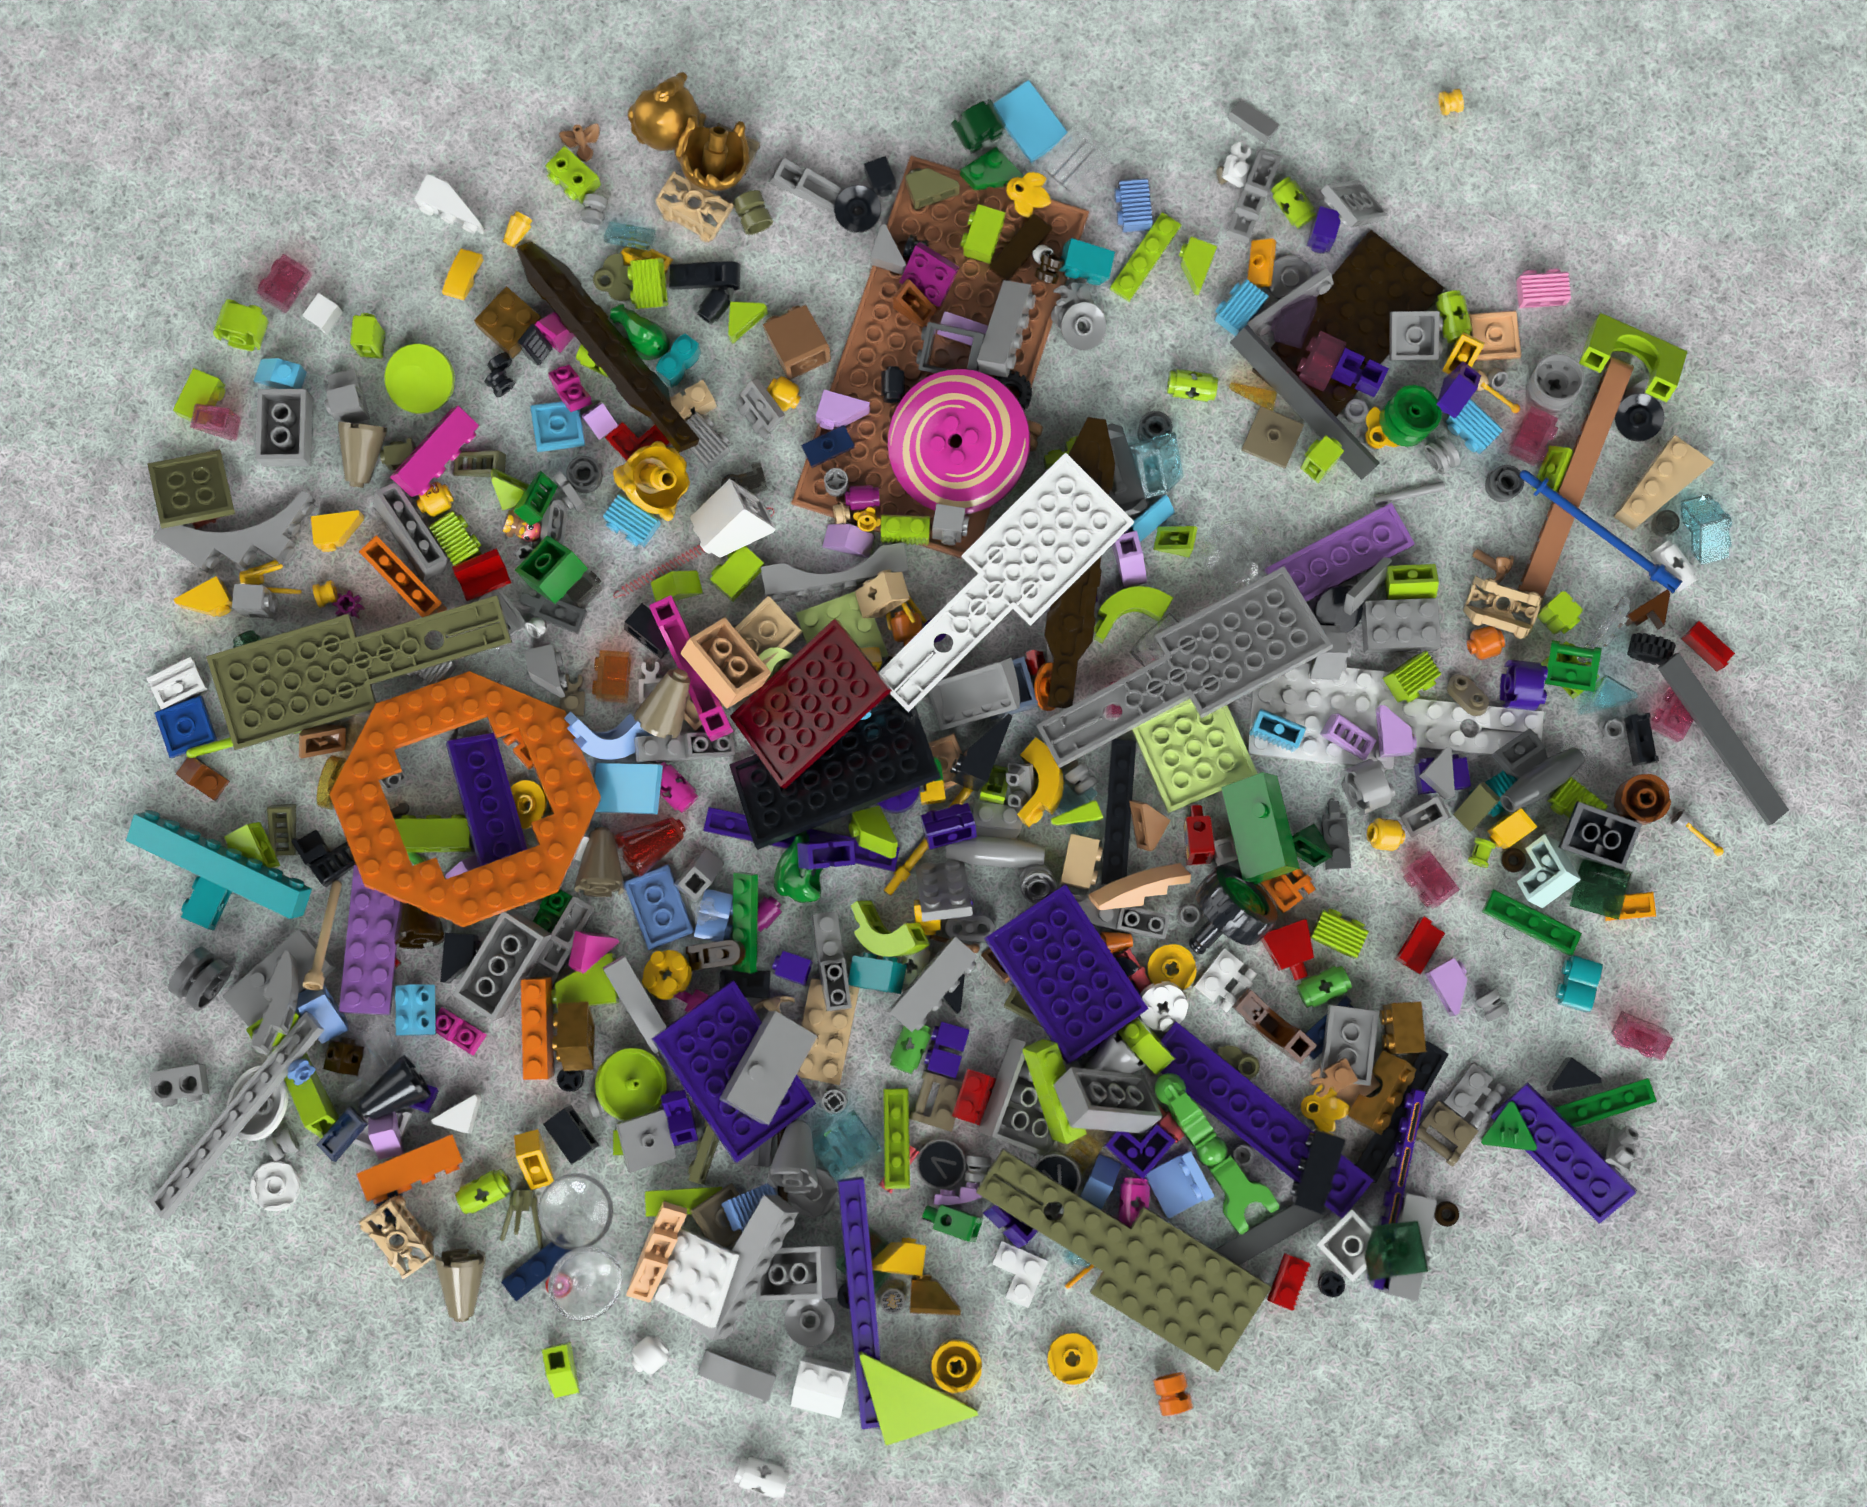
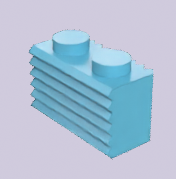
M1248 279L1242 285L1237 283L1230 292L1232 297L1229 301L1225 302L1223 300L1215 310L1217 313L1215 321L1234 336L1248 325V321L1256 316L1269 297Z
M1471 398L1455 419L1449 416L1445 421L1448 424V430L1453 435H1459L1463 438L1465 446L1471 452H1477L1479 455L1503 431Z
M620 493L603 515L604 520L607 522L605 526L616 534L621 531L627 535L625 539L635 547L638 544L645 547L661 525L659 519L633 504Z
M1260 709L1249 734L1250 736L1254 735L1255 738L1258 737L1259 740L1263 739V741H1268V743L1272 742L1277 747L1281 746L1282 749L1286 748V751L1290 750L1292 753L1299 747L1306 727Z

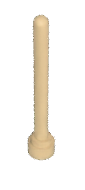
M339 880L332 882L312 969L304 976L303 987L309 990L319 991L323 989L325 978L321 971L342 886Z

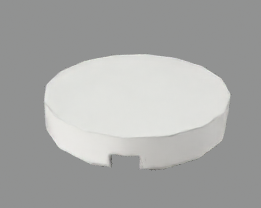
M270 1161L262 1164L250 1180V1193L253 1200L260 1207L268 1211H280L290 1207L297 1200L301 1190V1180L298 1172L292 1165L283 1161Z

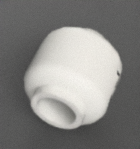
M646 1336L632 1348L634 1358L631 1360V1363L638 1372L644 1370L648 1374H653L668 1361L667 1353H669V1349L659 1336L655 1338L653 1336Z

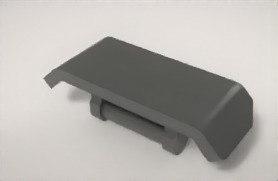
M1111 423L1107 427L1115 460L1113 486L1109 497L1129 516L1141 512L1148 505L1123 427Z

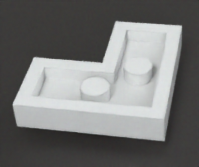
M1001 1241L992 1265L1015 1274L1005 1298L1029 1308L1048 1261Z

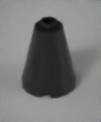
M407 1056L400 1057L359 1099L360 1105L358 1109L364 1118L370 1117L372 1120H375L431 1097V1091L422 1075L416 1072L414 1069L416 1066Z

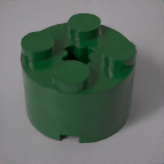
M988 99L987 104L981 101L961 113L963 118L959 122L955 118L951 123L965 150H969L971 154L980 150L983 147L982 143L988 139L994 142L1003 136L1002 131L1006 126L991 99Z

